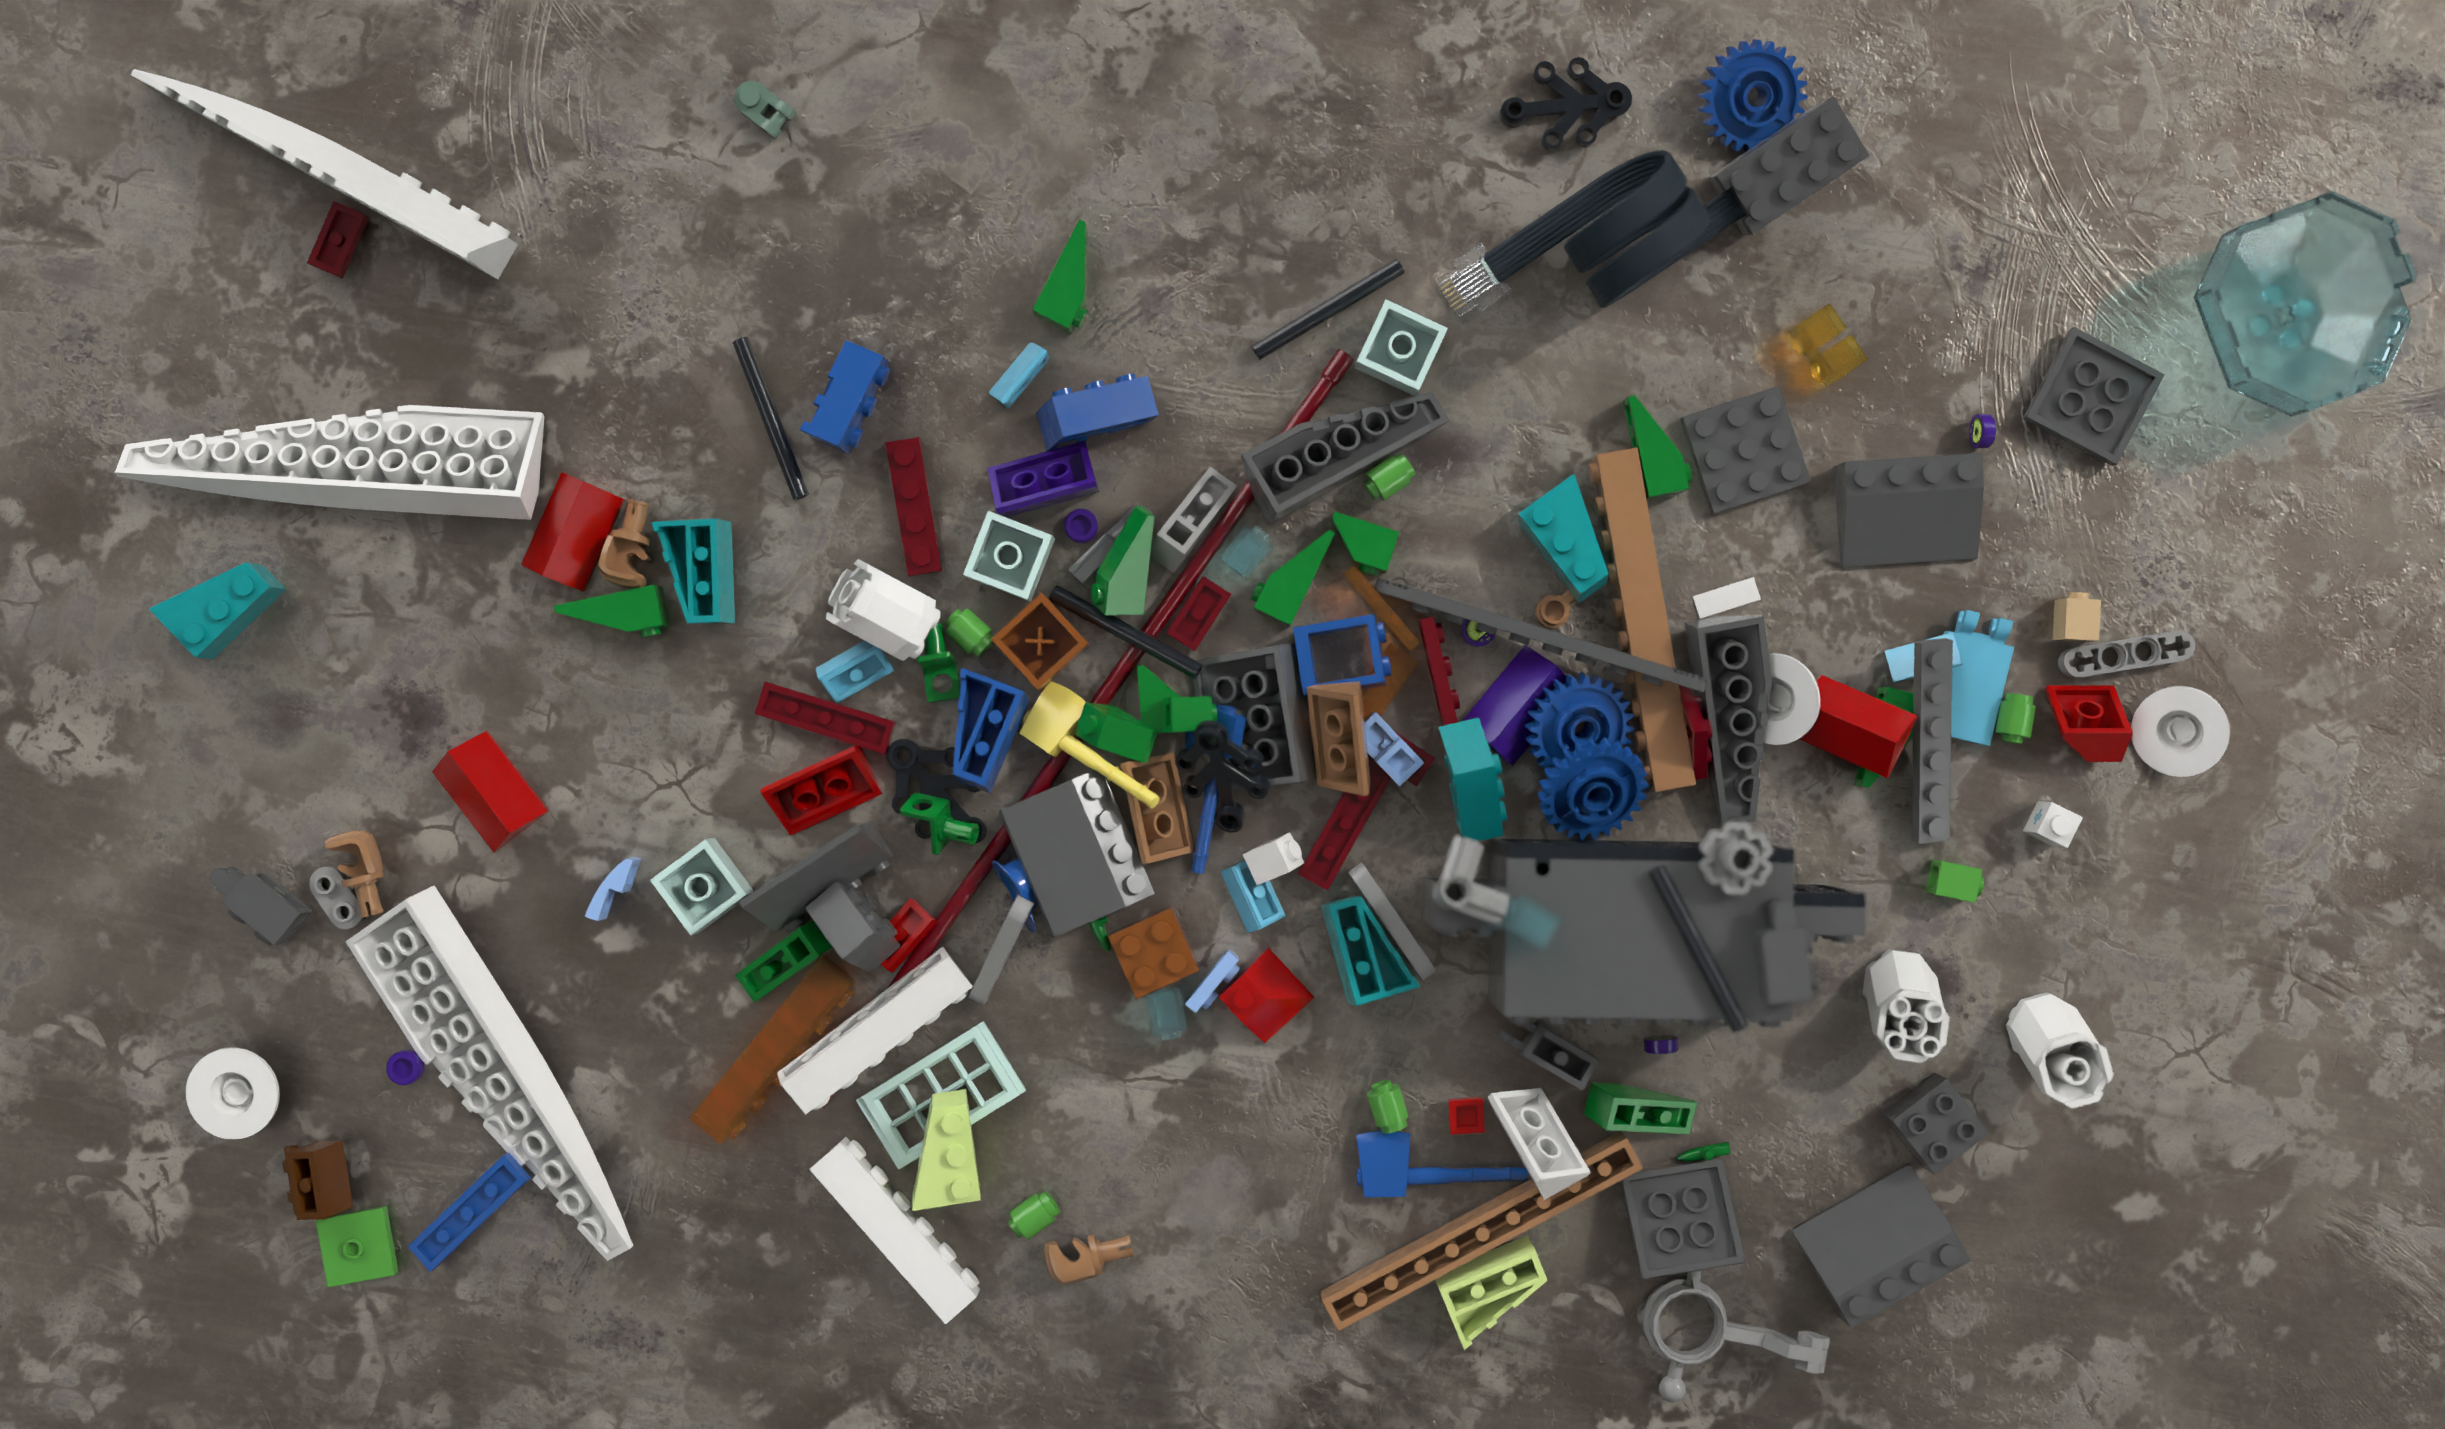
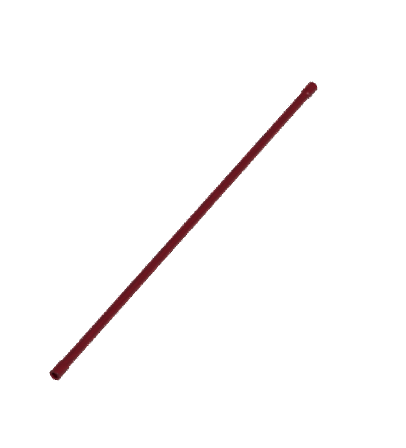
M1341 349L1335 352L1321 372V376L1280 434L1300 423L1311 420L1333 387L1338 385L1355 361L1348 353ZM1248 479L1141 631L1154 638L1158 636L1255 499ZM1130 644L1089 703L1109 705L1145 652ZM1077 735L1073 736L1080 742L1083 741V739L1078 737ZM1063 750L1057 757L1051 756L1020 801L1048 790L1072 756ZM1004 823L937 916L936 920L938 922L915 947L886 989L925 961L936 949L992 870V861H998L1011 843Z

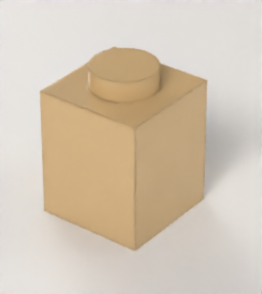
M2068 592L2067 598L2055 600L2053 640L2071 642L2099 641L2101 600L2089 599V593Z

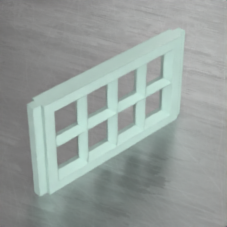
M982 1021L856 1099L899 1170L920 1157L923 1141L909 1149L896 1127L915 1116L925 1132L927 1120L921 1111L928 1108L931 1102V1098L917 1106L905 1086V1083L923 1073L935 1093L955 1091L961 1086L966 1085L978 1107L969 1111L971 1125L1025 1092L1026 1088L986 1023ZM974 1041L986 1064L968 1074L955 1052ZM948 1057L961 1079L943 1090L930 1068ZM991 1069L1003 1091L985 1102L972 1080ZM898 1088L911 1110L892 1121L879 1099Z

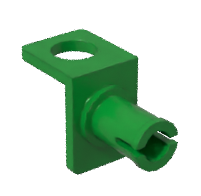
M937 623L935 627L931 628L924 640L925 656L917 657V663L923 669L927 700L930 703L960 698L957 662L951 652H946L943 625L941 623ZM941 674L949 676L952 680L950 690L945 693H938L933 688L934 679Z
M914 793L900 808L901 815L930 822L933 854L939 855L950 840L974 845L978 839V824L952 819L950 800ZM920 803L931 805L929 809L922 811L913 808Z

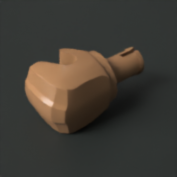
M628 499L623 526L618 528V530H611L610 536L607 535L600 555L599 569L608 582L617 586L636 589L646 586L647 577L638 573L633 567V559L639 557L648 563H652V559L643 547H649L651 544V539L643 534L650 504Z
M351 830L328 838L325 841L326 849L346 851L356 855L358 858L357 865L344 863L339 865L337 869L352 877L342 880L341 883L343 887L350 886V889H355L361 918L384 912L375 882H378V878L384 877V866L377 841L373 834L364 830Z
M1094 1234L1087 1235L1089 1246L1078 1238H1073L1072 1243L1080 1253L1079 1259L1075 1261L1070 1260L1064 1255L1057 1241H1048L1044 1243V1256L1051 1278L1060 1285L1097 1277V1275L1103 1274L1102 1267H1105V1263L1134 1257L1133 1247L1118 1249L1119 1247L1131 1245L1130 1235L1100 1243L1099 1239L1096 1240Z

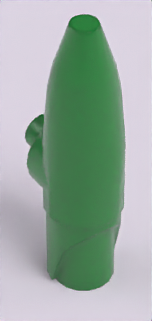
M1104 916L1088 924L1097 942L1108 952L1111 949L1104 924L1109 921L1107 916Z
M1728 1142L1693 1148L1679 1154L1677 1157L1679 1161L1711 1160L1718 1156L1728 1155L1731 1153Z

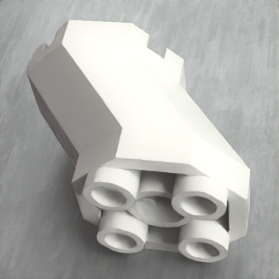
M859 559L856 560L853 564L858 566V568L854 571L846 569L831 592L828 605L834 607L833 614L827 612L826 619L902 661L908 657L916 659L923 651L924 640L929 630L935 627L940 619L941 612L935 608L936 600Z
M1888 949L1882 954L1881 958L1867 965L1865 970L1862 994L1867 999L1872 1031L1891 1058L1923 1063L1928 1058L1936 1056L1941 1048L1946 1045L1950 1017L1943 1007L1937 976L1921 955Z
M2047 992L2020 999L2017 1006L2012 1008L2009 1013L2006 1027L2013 1051L2020 1055L2041 1092L2072 1109L2100 1101L2104 1094L2101 1091L2106 1083H2110L2114 1074L2107 1049L2098 1043L2078 1010Z

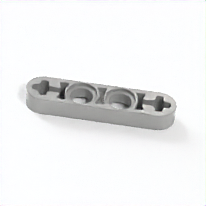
M2171 631L2072 647L2061 653L2058 659V666L2065 676L2078 678L2179 662L2189 659L2193 655L2195 641L2185 631ZM2175 641L2183 643V648L2179 649L2178 652L2176 650L2162 652L2160 646L2173 644ZM2140 642L2147 643L2151 648L2150 658L2146 661L2139 660L2135 654V648ZM2108 647L2113 648L2118 655L2116 664L2111 667L2105 665L2102 661V653ZM2075 656L2076 658L2092 657L2093 663L2079 665L2077 671L2076 667H2070L2069 660L2075 659Z
M1361 862L1349 870V875L1422 981L1436 973V969L1363 863Z
M1019 895L1017 896L970 992L969 999L983 1006L986 1003L1034 905L1031 901Z

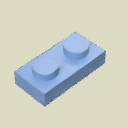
M1228 948L1186 999L1185 1005L1195 1013L1200 1007L1206 1010L1218 996L1214 991L1222 980L1225 983H1229L1240 969L1236 965L1239 956Z

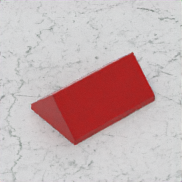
M561 472L521 565L544 577L585 592L600 558L607 535H610L625 499Z
M1821 675L1816 681L1820 692L1818 717L1812 728L1799 740L1888 779L1918 716Z
M484 731L447 751L432 771L493 853L497 852L549 812L488 731Z
M853 746L761 788L760 793L791 836L881 795L882 790L863 748Z

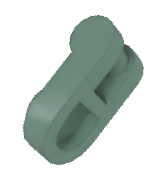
M756 81L744 82L735 91L734 101L740 112L774 139L782 132L780 128L785 121H791L796 114L788 104ZM772 107L776 111L768 120L764 115Z

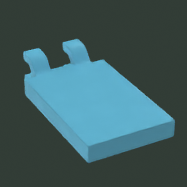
M1960 610L1958 611L1953 634L1962 666L1952 668L1951 737L1990 746L2014 651L2013 646L2004 645L2010 635L2013 621L1993 618L1990 622L1989 635L1973 632L1977 626L1980 613ZM1944 631L1943 635H1944V634H1948V633H1952V632H1951V631Z

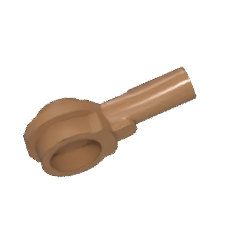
M1567 590L1562 595H1548L1542 598L1535 609L1538 622L1549 629L1559 628L1564 625L1570 614V605L1576 601L1575 597Z

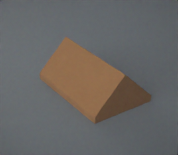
M1360 681L1307 687L1317 785L1361 796L1368 795L1371 779Z
M1174 752L1149 757L1147 763L1136 760L1121 763L1123 773L1141 785L1147 786V789L1160 797L1158 804L1154 808H1150L1127 792L1142 865L1195 852L1178 769L1175 765Z

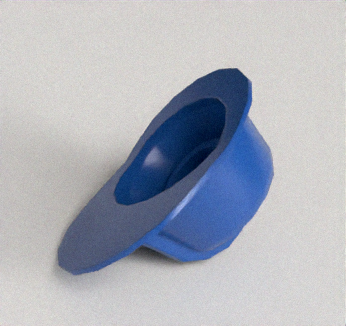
M1019 858L1004 865H1000L997 861H992L994 871L1008 890L1013 902L1019 895L1034 903L1025 921V925L1030 932L1035 933V923L1031 912L1038 903Z

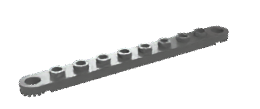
M1379 577L1374 587V591L1412 602V610L1430 615L1431 610L1435 609L1445 613L1443 619L1463 625L1464 619L1477 622V630L1496 635L1497 629L1510 633L1509 640L1529 645L1530 639L1542 642V650L1562 655L1563 649L1577 653L1575 660L1595 666L1596 660H1600L1610 664L1609 671L1628 676L1630 670L1643 674L1642 681L1662 686L1663 680L1704 692L1708 681L1704 677L1692 675L1691 673L1399 583L1392 585V581Z

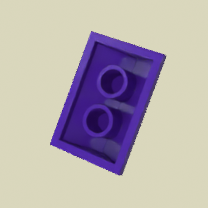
M1085 441L988 468L996 512L998 515L1006 518L1099 492Z
M1524 645L1462 721L1479 718L1489 748L1513 766L1531 745L1526 741V737L1533 734V732L1529 731L1525 724L1534 721V718L1528 714V711L1538 709L1534 699L1539 698L1543 700L1545 698L1544 687L1551 691L1554 690L1555 679L1565 684L1566 675L1557 665L1527 645Z

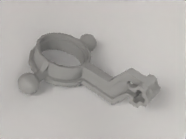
M1702 1270L1688 1272L1687 1278H1674L1660 1284L1648 1297L1643 1309L1642 1329L1648 1344L1662 1358L1670 1360L1668 1375L1659 1384L1661 1397L1670 1403L1680 1401L1686 1393L1685 1383L1681 1379L1683 1367L1686 1364H1698L1712 1358L1722 1347L1724 1340L1763 1347L1793 1359L1792 1366H1795L1797 1369L1814 1374L1824 1373L1830 1342L1829 1337L1804 1330L1798 1331V1337L1794 1339L1772 1329L1727 1321L1726 1310L1721 1298L1707 1284L1700 1282ZM1695 1294L1705 1298L1710 1303L1714 1313L1712 1333L1702 1346L1691 1351H1678L1670 1348L1663 1342L1659 1333V1317L1661 1312L1671 1299L1681 1295Z

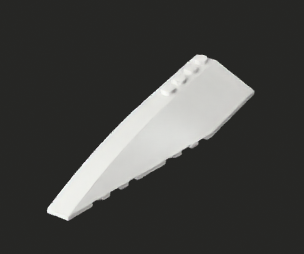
M136 69L131 73L133 77L496 279H499L518 245L508 238L511 232L493 221L488 227L479 222L480 214L464 205L461 206L460 210L449 205L452 199L435 189H432L430 194L420 189L422 182L403 172L401 177H398L351 150L300 125L244 102L194 85Z
M405 405L398 406L397 411L382 413L381 409L366 411L365 416L348 418L346 414L333 415L327 421L315 422L312 418L256 426V431L242 433L239 429L225 430L224 435L205 437L204 434L189 435L188 439L177 442L167 438L125 444L115 473L119 477L267 501L362 510L531 520L539 492L544 415L540 412Z
M435 885L405 899L348 939L346 944L417 1055L426 1065L432 1063L441 1072L438 1078L447 1088L453 1085L465 1098L461 1103L469 1112L478 1113L484 1119L483 1127L503 1149L510 1153L521 1166L525 1164L536 1175L532 1180L541 1190L545 1187L548 1188L559 1200L556 1206L564 1215L573 1216L579 1222L578 1230L598 1252L609 1261L633 1247L606 1178L559 1084L526 1028Z

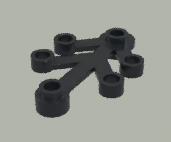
M1576 57L1570 61L1567 67L1569 78L1575 81H1582L1595 93L1594 95L1583 96L1555 74V68L1552 63L1542 61L1537 64L1534 70L1533 77L1535 81L1541 85L1548 86L1562 98L1525 103L1520 98L1512 97L1502 104L1499 116L1505 126L1515 128L1522 125L1526 117L1565 113L1554 128L1548 129L1544 133L1541 140L1543 148L1553 152L1560 148L1563 137L1584 110L1598 109L1591 121L1580 126L1575 134L1576 143L1580 147L1587 148L1594 143L1598 131L1610 116L1618 117L1629 110L1632 104V94L1623 83H1605L1589 70V64L1584 58ZM1579 64L1583 67L1584 72L1576 74L1573 72L1572 66ZM1546 68L1549 70L1550 76L1542 78L1538 70ZM1611 94H1618L1621 97V102L1618 104L1613 103L1610 100ZM1512 105L1518 106L1521 113L1514 116L1510 114L1509 107ZM1588 131L1592 139L1584 141L1581 139L1580 133ZM1549 135L1556 136L1558 144L1550 145L1546 137Z
M1211 720L1202 721L1196 726L1194 731L1195 743L1189 749H1181L1179 751L1175 765L1183 772H1191L1194 770L1198 759L1204 753L1209 754L1210 761L1197 775H1190L1185 779L1182 791L1187 797L1198 798L1201 796L1204 787L1215 777L1222 805L1217 814L1216 823L1223 831L1235 833L1242 828L1246 815L1242 805L1235 801L1230 779L1246 789L1248 794L1256 799L1266 797L1270 782L1267 778L1260 775L1251 777L1227 761L1224 753L1239 761L1242 768L1248 772L1259 771L1264 757L1256 749L1244 750L1229 740L1228 731L1222 724Z
M899 739L894 741L887 750L888 764L896 771V793L892 800L893 810L900 814L897 800L900 797H904L907 800L911 797L909 795L911 773L920 783L921 794L950 800L951 817L954 820L978 824L980 832L976 843L981 842L987 834L985 822L979 817H970L944 788L968 789L970 792H980L982 790L974 789L969 785L959 782L954 775L930 774L921 764L944 763L945 766L953 768L954 764H950L947 761L946 755L950 751H955V747H949L945 750H920L912 740ZM903 749L908 750L910 753V759L907 762L900 761L898 757L899 752ZM927 803L919 804V810L921 811L931 807ZM919 819L915 825L917 836L922 839L931 838V832L928 835H924L920 831V825L923 822H928L929 824L930 822Z

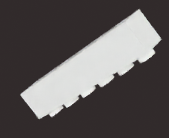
M940 948L777 1072L781 1086L805 1115L811 1110L822 1108L829 1101L833 1093L840 1088L845 1089L851 1086L857 1080L858 1074L867 1067L872 1068L882 1062L886 1053L895 1046H902L912 1038L914 1031L922 1025L933 1023L940 1016L944 1008L951 1003L956 1004L967 996L968 990L973 986L945 948Z
M845 1137L809 1170L939 1318L947 1324L977 1297L980 1288L977 1286L979 1284L977 1277L968 1268L963 1270L955 1261L957 1257L954 1251L945 1242L940 1244L932 1235L934 1233L932 1226L925 1218H917L909 1209L911 1203L907 1197L900 1191L896 1193L887 1184L889 1179L885 1172L877 1165L871 1166L864 1158L866 1152L857 1141L852 1140L850 1142Z

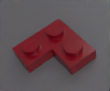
M1679 685L1680 700L1684 712L1683 716L1695 780L1707 778V764L1712 763V753L1708 744V740L1713 738L1711 723L1709 719H1703V705L1700 696H1694L1692 689Z

